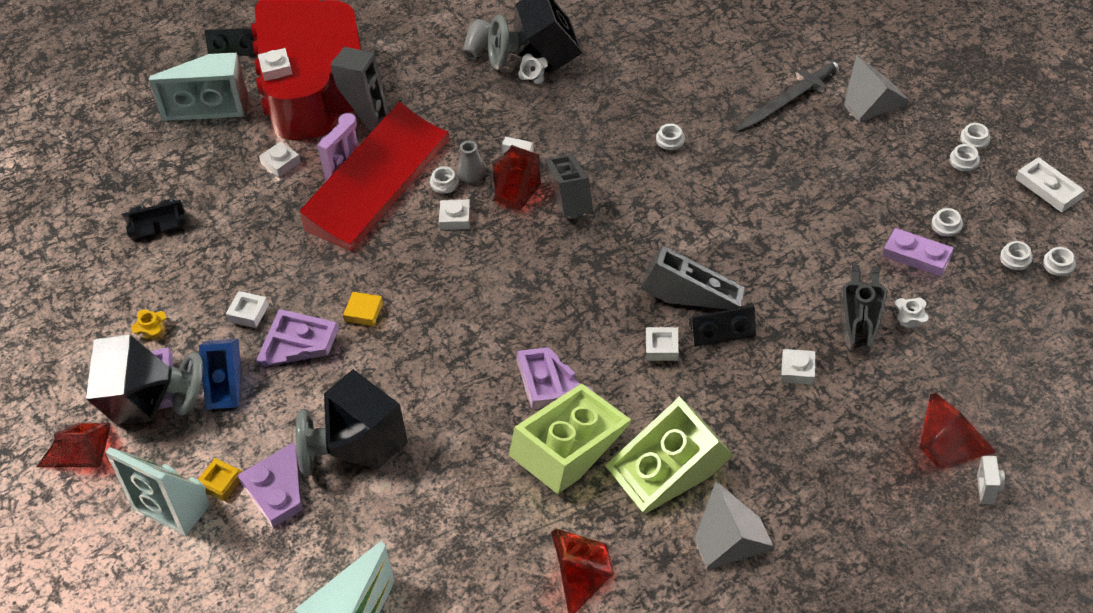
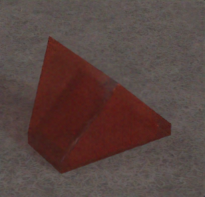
M511 145L510 149L492 164L495 190L493 201L516 210H521L541 185L539 154Z
M937 393L930 394L919 448L937 467L996 453L992 446L960 411Z
M76 423L54 434L53 444L36 467H101L110 432V423Z
M555 528L551 532L553 558L567 612L576 613L615 572L606 543Z

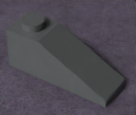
M343 47L331 63V72L334 76L336 87L372 132L389 113L375 54L373 52Z
M569 154L545 159L555 197L563 216L570 219H578L584 217L586 213L593 212L589 178L575 156Z
M662 245L646 269L640 289L667 303L733 310L740 308L745 287Z

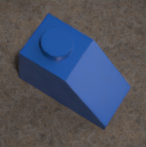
M226 339L204 342L199 345V352L203 362L202 381L205 409L238 407L242 371L239 340Z

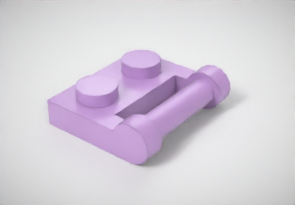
M351 113L342 114L338 119L339 124L317 144L325 181L358 147L355 132L357 127L356 117Z

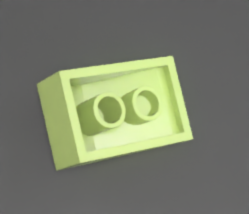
M581 383L514 427L509 456L555 493L559 494L578 481L630 425L631 419Z
M678 397L605 466L639 509L646 514L710 478L734 455L696 411L682 398Z

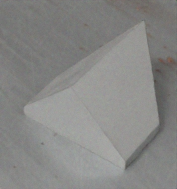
M856 54L844 106L859 123L908 104L907 97L889 79Z
M715 481L695 535V544L706 569L710 570L773 550L774 546L761 518Z

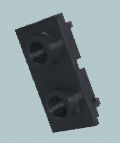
M252 28L204 30L208 54L237 53V55H255L253 41H257V39L254 40Z
M166 199L155 206L147 208L145 206H137L131 208L129 212L122 213V217L127 224L126 231L129 238L135 237V239L156 234L154 228L156 223H159L162 233L180 229L182 225L187 224L185 209L181 200Z
M741 306L739 309L710 314H694V316L688 319L689 329L693 332L694 346L756 336L755 307Z

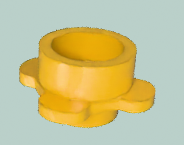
M147 309L140 310L137 313L136 323L131 326V331L135 335L140 334L144 339L157 338L164 330L162 322L166 321L167 316L163 311L155 313Z

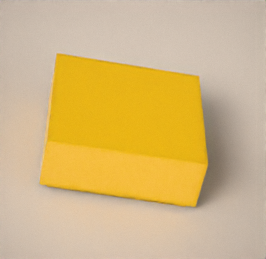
M352 292L343 313L344 322L374 327L383 305L382 296Z
M214 458L197 480L205 486L207 494L225 502L240 483L237 475L242 473V470Z

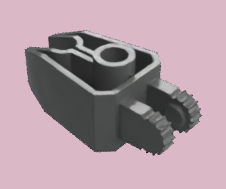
M852 264L851 281L842 287L840 297L843 334L849 351H853L855 334L860 332L861 328V332L866 335V353H869L877 338L888 290L882 284H879L880 267L872 266L869 279L871 283L859 282L861 276L860 265Z

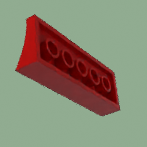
M399 101L299 210L304 231L352 252L449 141L448 131L424 120Z

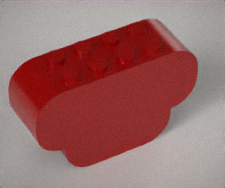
M259 0L255 6L256 23H251L254 40L257 39V41H253L255 57L257 58L258 54L271 50L285 48L292 70V75L264 81L259 59H254L257 76H260L256 78L258 93L265 97L261 98L264 115L269 114L274 132L284 139L305 140L322 136L334 128L339 114L354 111L336 87L335 79L331 72V63L343 47L362 50L354 10L347 3L337 0Z

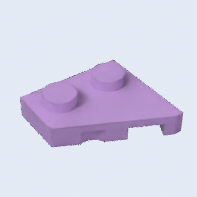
M279 309L256 359L260 367H269L328 355L339 330L337 322Z
M549 347L517 351L516 360L531 409L546 407L580 384L574 378L575 372L568 365L560 362L559 357Z
M294 442L237 475L241 485L273 528L302 511L300 474Z

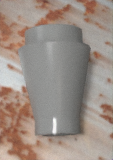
M477 19L469 25L462 50V55L466 59L476 60L479 53L488 44L490 23Z
M464 141L460 145L457 174L465 183H478L482 180L486 167L479 154L477 144L474 141Z

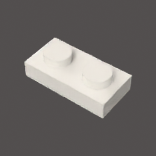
M1039 157L1017 172L1016 180L1060 212H1064L1083 198L1085 192L1083 188Z

